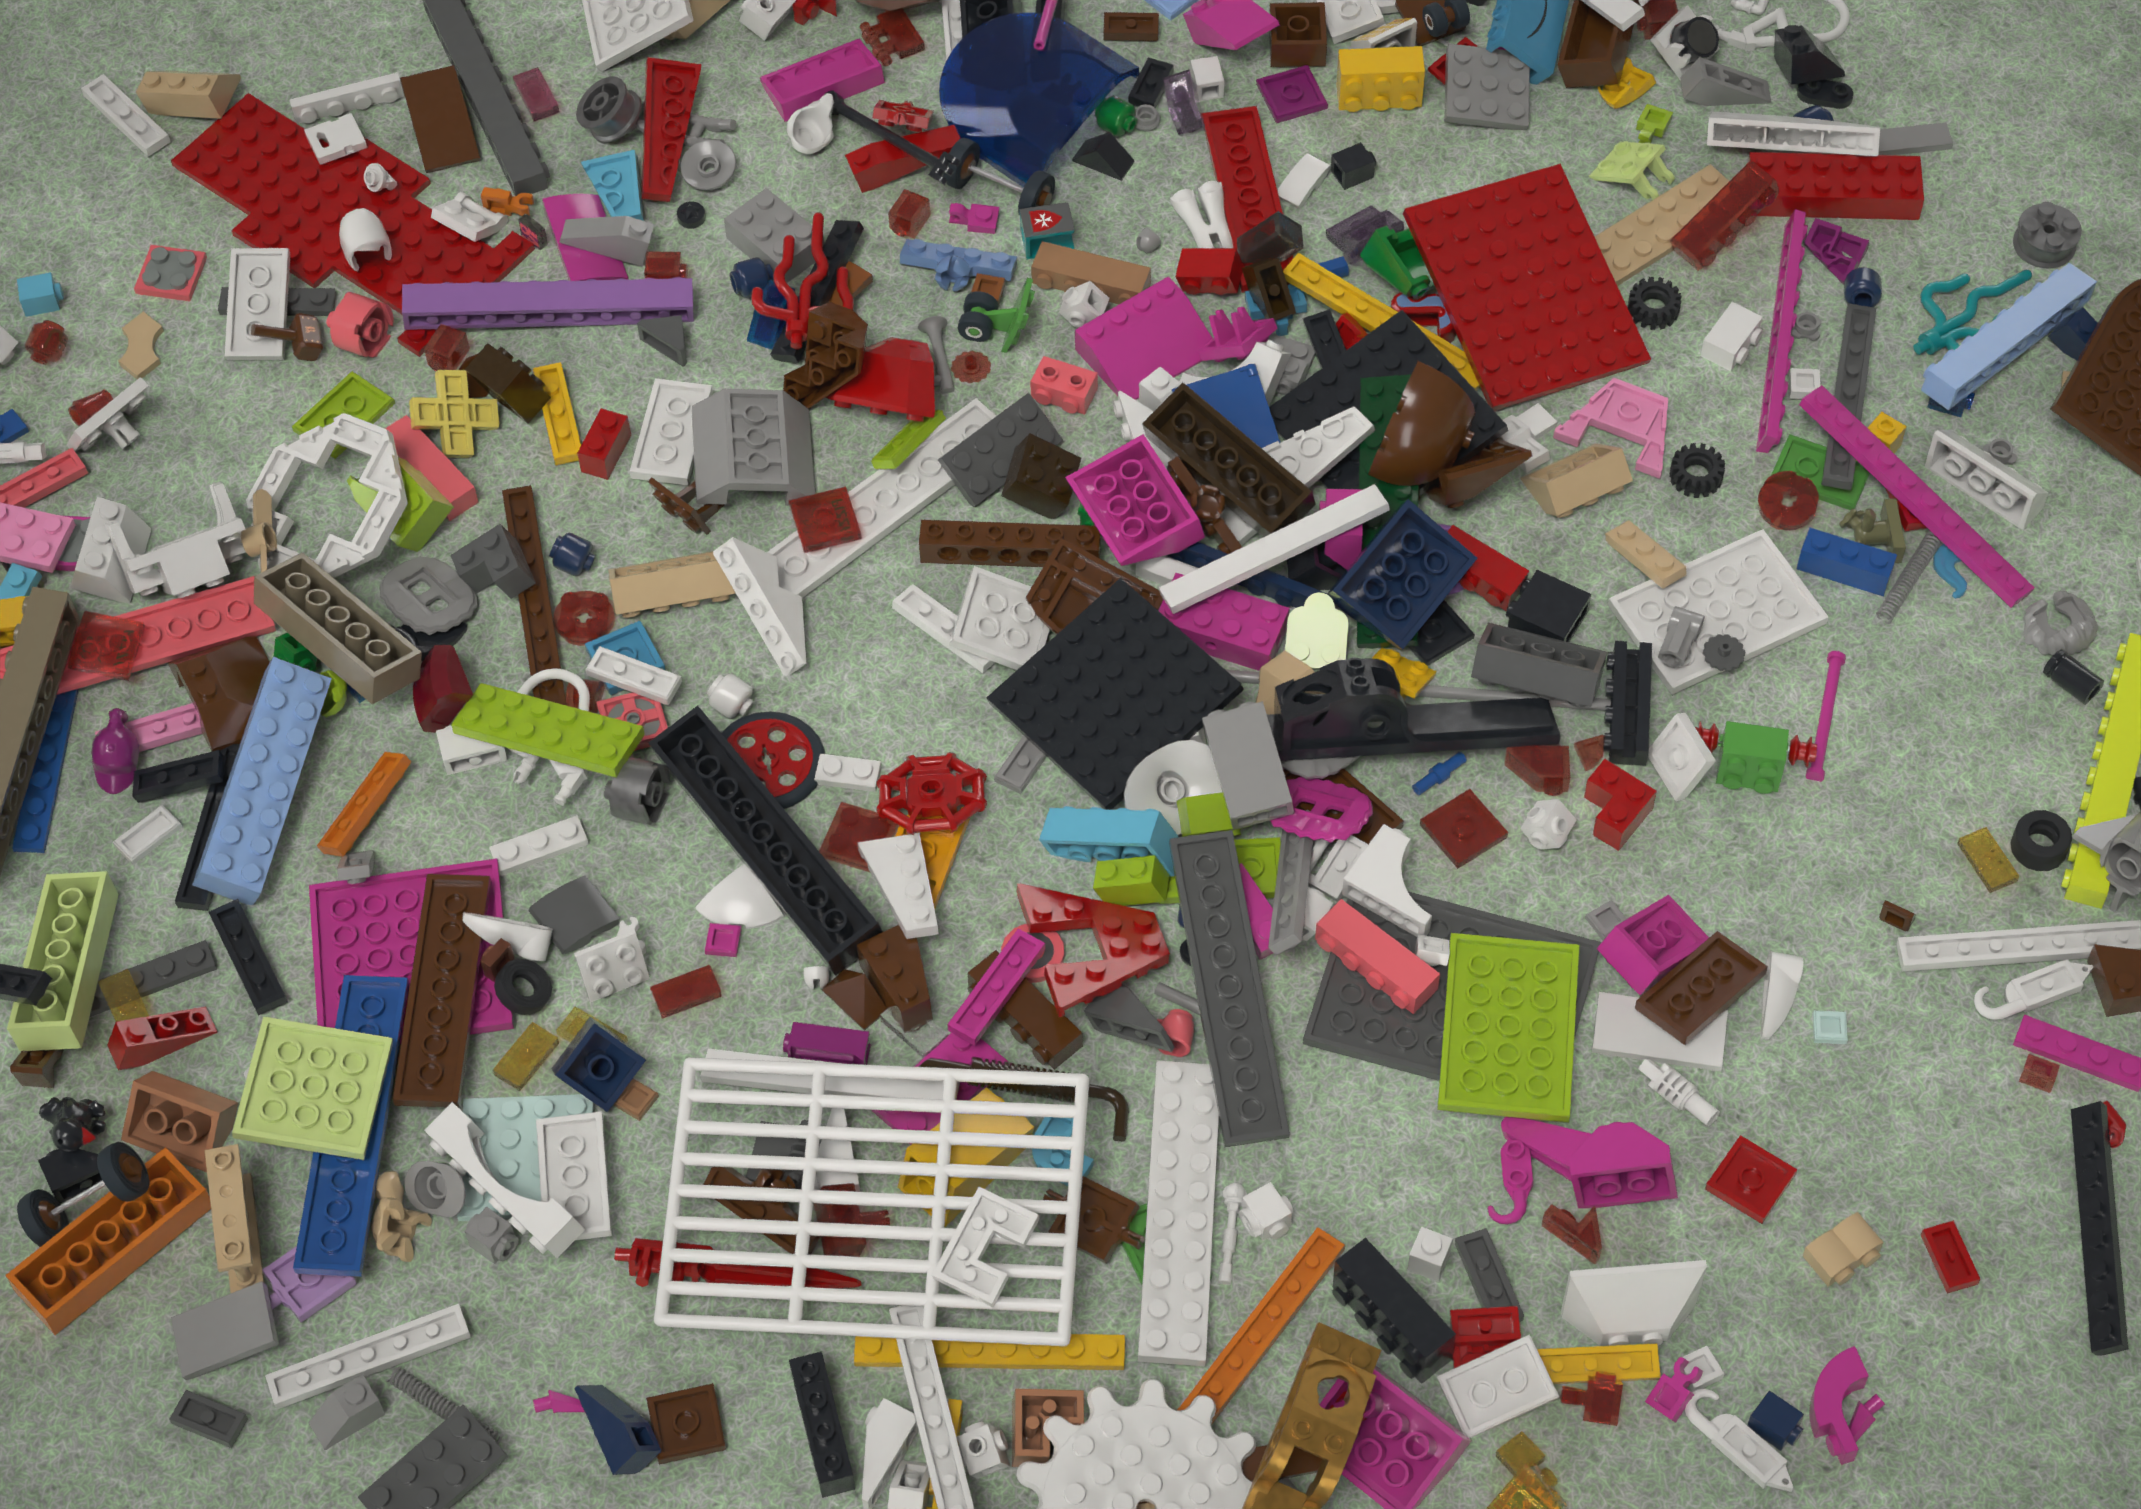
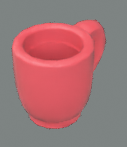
M1173 1009L1164 1019H1157V1021L1164 1027L1175 1048L1172 1052L1162 1049L1158 1050L1166 1055L1184 1057L1190 1052L1193 1042V1017L1185 1010Z

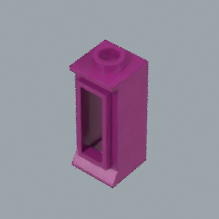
M793 1022L791 1033H786L784 1036L783 1052L788 1054V1058L867 1065L871 1044L868 1043L870 1033L869 1031Z

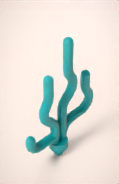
M2026 269L1997 285H1983L1975 288L1968 294L1965 310L1949 320L1946 319L1942 309L1934 302L1932 295L1957 290L1970 282V276L1963 273L1949 281H1935L1927 284L1922 289L1920 298L1924 308L1934 318L1935 326L1920 334L1919 342L1913 346L1914 351L1919 355L1923 352L1932 355L1944 347L1948 350L1957 349L1960 346L1956 342L1958 339L1966 338L1969 335L1972 337L1979 331L1977 328L1962 326L1975 317L1978 300L1983 297H1997L2029 281L2032 278V272Z

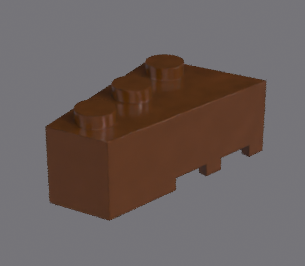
M897 925L857 944L861 969L903 1033L907 1034L933 1021L930 997L917 938L907 939L901 927Z
M2094 944L2087 963L2094 966L2091 975L2106 1017L2141 1012V950Z

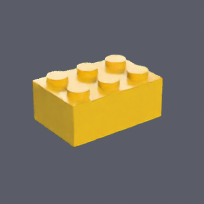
M1422 46L1338 49L1336 87L1339 110L1357 112L1362 109L1384 111L1388 108L1411 110L1415 107H1422L1425 77Z

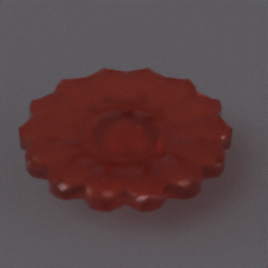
M973 350L962 352L961 355L955 357L956 360L952 361L951 371L954 373V377L959 378L961 382L969 384L980 382L981 379H986L987 374L991 372V362L981 352L976 353Z

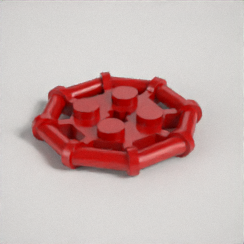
M948 752L946 755L925 757L910 755L906 757L905 762L887 775H881L877 780L879 804L876 811L881 818H888L906 829L907 834L914 835L917 832L946 830L953 833L957 831L958 826L975 813L985 810L987 801L985 799L984 783L987 776L982 769H975L958 759L955 753ZM955 770L958 773H956V776H954L950 773V771ZM912 772V776L906 779V776ZM971 785L972 793L963 791V787ZM893 790L900 791V795L891 798ZM929 790H935L933 793H928ZM960 804L965 805L963 808L957 811V807ZM902 808L906 809L910 817L906 816L898 810ZM936 816H942V817H943V818H937V819H922L923 817H936Z

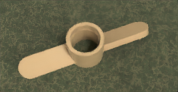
M259 489L253 494V526L241 531V541L244 550L250 557L260 555L262 573L267 570V553L277 549V538L272 528L271 496L266 490Z

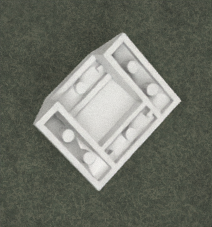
M1706 1260L1570 1271L1561 1308V1316L1599 1346L1629 1345L1633 1343L1661 1345L1663 1341H1667L1695 1308L1707 1268Z

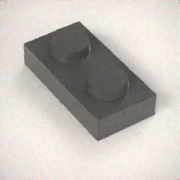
M185 1390L169 1420L175 1426L232 1448L248 1418L243 1412Z

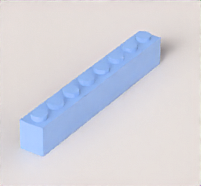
M2068 263L2060 270H2054L2045 282H2038L2029 294L2020 296L2012 307L2008 310L2003 309L1995 320L1991 323H1984L1978 333L1972 337L1970 335L1967 336L1957 349H1950L1937 364L1932 363L1923 374L1925 380L1921 391L1947 410H1950L2055 329L2064 318L2082 308L2090 300L2097 281L2071 263Z

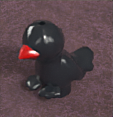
M53 1097L48 1103H44L40 1107L39 1114L41 1118L54 1125L52 1130H49L54 1145L61 1151H76L83 1145L95 1140L94 1135L105 1131L106 1123L98 1120L99 1117L105 1116L104 1106L96 1100L83 1099L77 1102L71 1097H64L62 1100Z

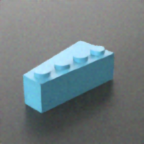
M1070 806L1049 808L1039 841L1051 855L1083 862H1091L1092 857L1098 861L1155 855L1169 873V876H1175L1169 840L1179 838V836L1160 811L1155 809L1140 811L1126 808L1105 810L1098 807L1076 809Z

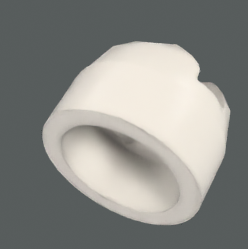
M813 966L804 968L805 984L814 990V981L820 980L819 986L820 989H823L829 982V967Z

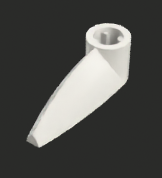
M463 912L462 921L488 943L495 945L502 938L511 944L514 954L531 960L546 961L552 928L523 921Z
M1773 951L1769 952L1765 964L1768 967L1766 975H1764L1761 1039H1769L1786 1019L1801 980L1803 957Z

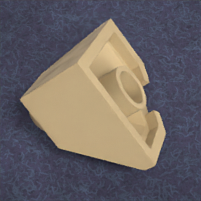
M1283 651L1260 668L1258 678L1260 680L1259 690L1255 703L1263 701L1266 714H1274L1275 686L1292 679L1296 681L1315 672L1311 667L1287 651ZM1305 691V693L1325 694L1317 691Z

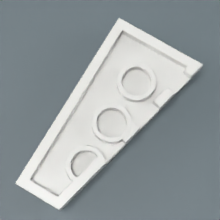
M920 833L857 842L861 857L867 862L872 877H875L878 882L880 891L889 902L891 911L905 937L911 939L939 934Z

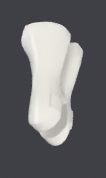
M1208 181L1198 188V198L1210 225H1207L1202 218L1193 190L1182 189L1170 198L1174 210L1188 226L1198 248H1214L1212 244L1214 241H1217L1219 248H1233V240L1225 217L1224 192L1221 182Z

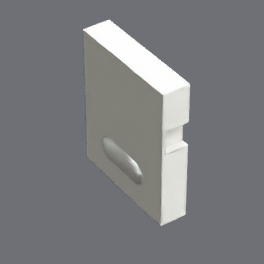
M352 113L338 117L339 120L327 121L304 129L306 138L320 165L367 148L366 141ZM319 139H326L329 146L323 148Z

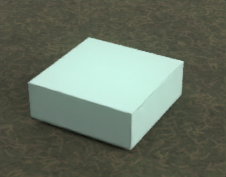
M1814 1010L1812 1014L1814 1043L1847 1044L1846 1012Z

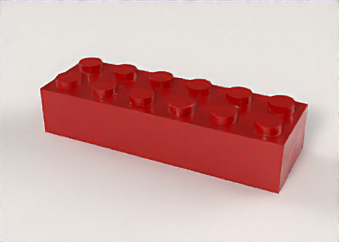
M1749 153L1746 168L1748 216L1790 217L1796 209L1806 212L1805 217L1920 219L1924 203L1920 156Z

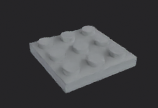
M1448 43L1446 48L1444 122L1509 130H1527L1529 126L1530 67L1507 50L1496 49L1493 52H1489L1486 48Z

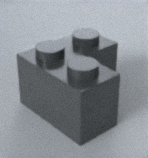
M498 524L450 555L459 577L476 593L494 583L512 599L536 584L518 540L501 524Z

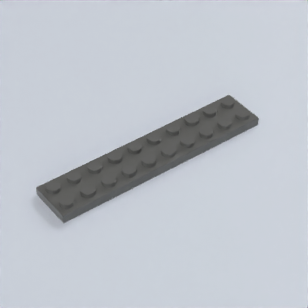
M1233 831L1172 838L1169 840V847L1224 1148L1289 1138L1288 1121Z

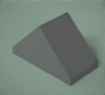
M682 315L642 319L637 323L640 340L682 367L687 364Z

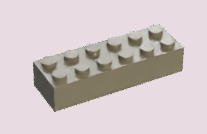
M303 552L254 576V604L371 704L420 679L422 652Z

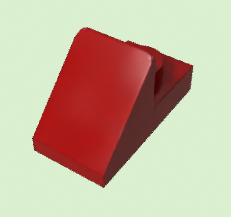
M796 0L793 4L794 21L804 26L809 19H814L817 16L819 9L837 17L836 0Z

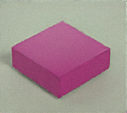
M710 923L705 954L737 957L742 931L741 926Z

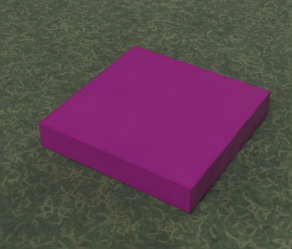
M1308 65L1256 79V85L1276 124L1328 109V103Z

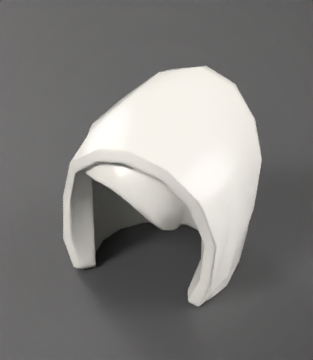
M360 208L347 213L342 218L339 229L340 244L345 258L355 271L359 270L354 257V252L379 251L380 247L383 246L385 259L391 260L392 248L389 237L381 220L373 212Z

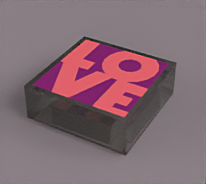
M524 214L518 219L522 237L533 243L540 251L548 245L545 228L528 214Z

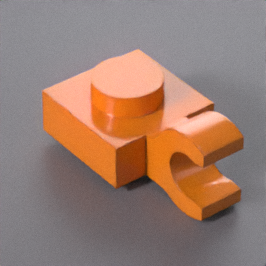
M484 187L481 193L483 207L494 213L500 212L507 216H511L512 213L520 216H529V206L524 204H534L533 195L530 193H520L512 197L511 191Z

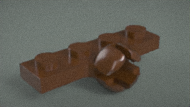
M1178 456L1169 461L1167 471L1185 496L1199 521H1201L1200 523L1205 534L1208 537L1213 535L1219 544L1217 549L1230 554L1242 548L1222 518L1225 509V497L1220 494V489L1213 485L1199 486Z
M712 1167L703 1185L795 1189L793 1178L788 1175L785 1182L782 1181L785 1172L779 1169H761L755 1181L751 1182L732 1167ZM715 1199L741 1219L798 1221L799 1215L790 1209L789 1202ZM762 1233L790 1254H795L796 1235ZM810 1235L808 1254H812L821 1236Z

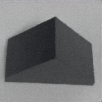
M1110 132L1085 140L1072 159L1075 163L1120 181L1123 180L1135 162Z

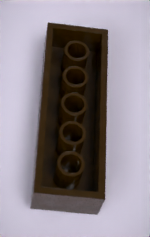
M1183 382L1142 423L1146 438L1171 459L1178 456L1192 477L1201 485L1218 487L1220 494L1225 497V505L1262 537L1301 520L1316 505L1313 492Z

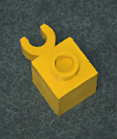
M1881 411L1867 428L1895 453L1902 445L1907 426Z

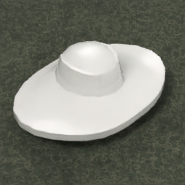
M1195 740L1177 741L1165 745L1145 757L1134 768L1127 779L1124 791L1125 808L1145 811L1146 809L1160 811L1176 834H1181L1176 800L1184 797L1222 792L1209 746Z

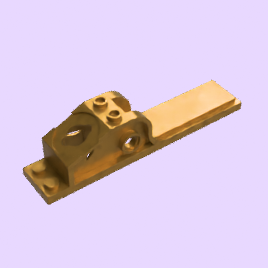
M1320 1322L1316 1324L1242 1509H1321L1327 1503L1340 1479L1357 1437L1377 1376L1372 1373L1382 1351L1381 1349ZM1338 1378L1347 1382L1348 1389L1343 1400L1345 1401L1343 1407H1333L1327 1410L1319 1405L1317 1387L1321 1381ZM1294 1446L1322 1459L1316 1477L1310 1483L1306 1494L1278 1482Z

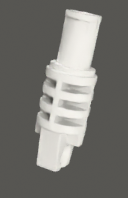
M1645 1059L1638 1069L1651 1079L1648 1086L1678 1110L1689 1111L1706 1126L1712 1125L1719 1116L1720 1111L1698 1095V1088L1667 1063L1660 1067L1654 1061Z

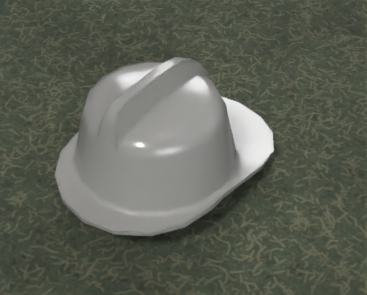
M418 1161L406 1173L404 1183L406 1195L416 1209L442 1217H454L460 1213L464 1206L466 1194L463 1180L455 1168L445 1163Z

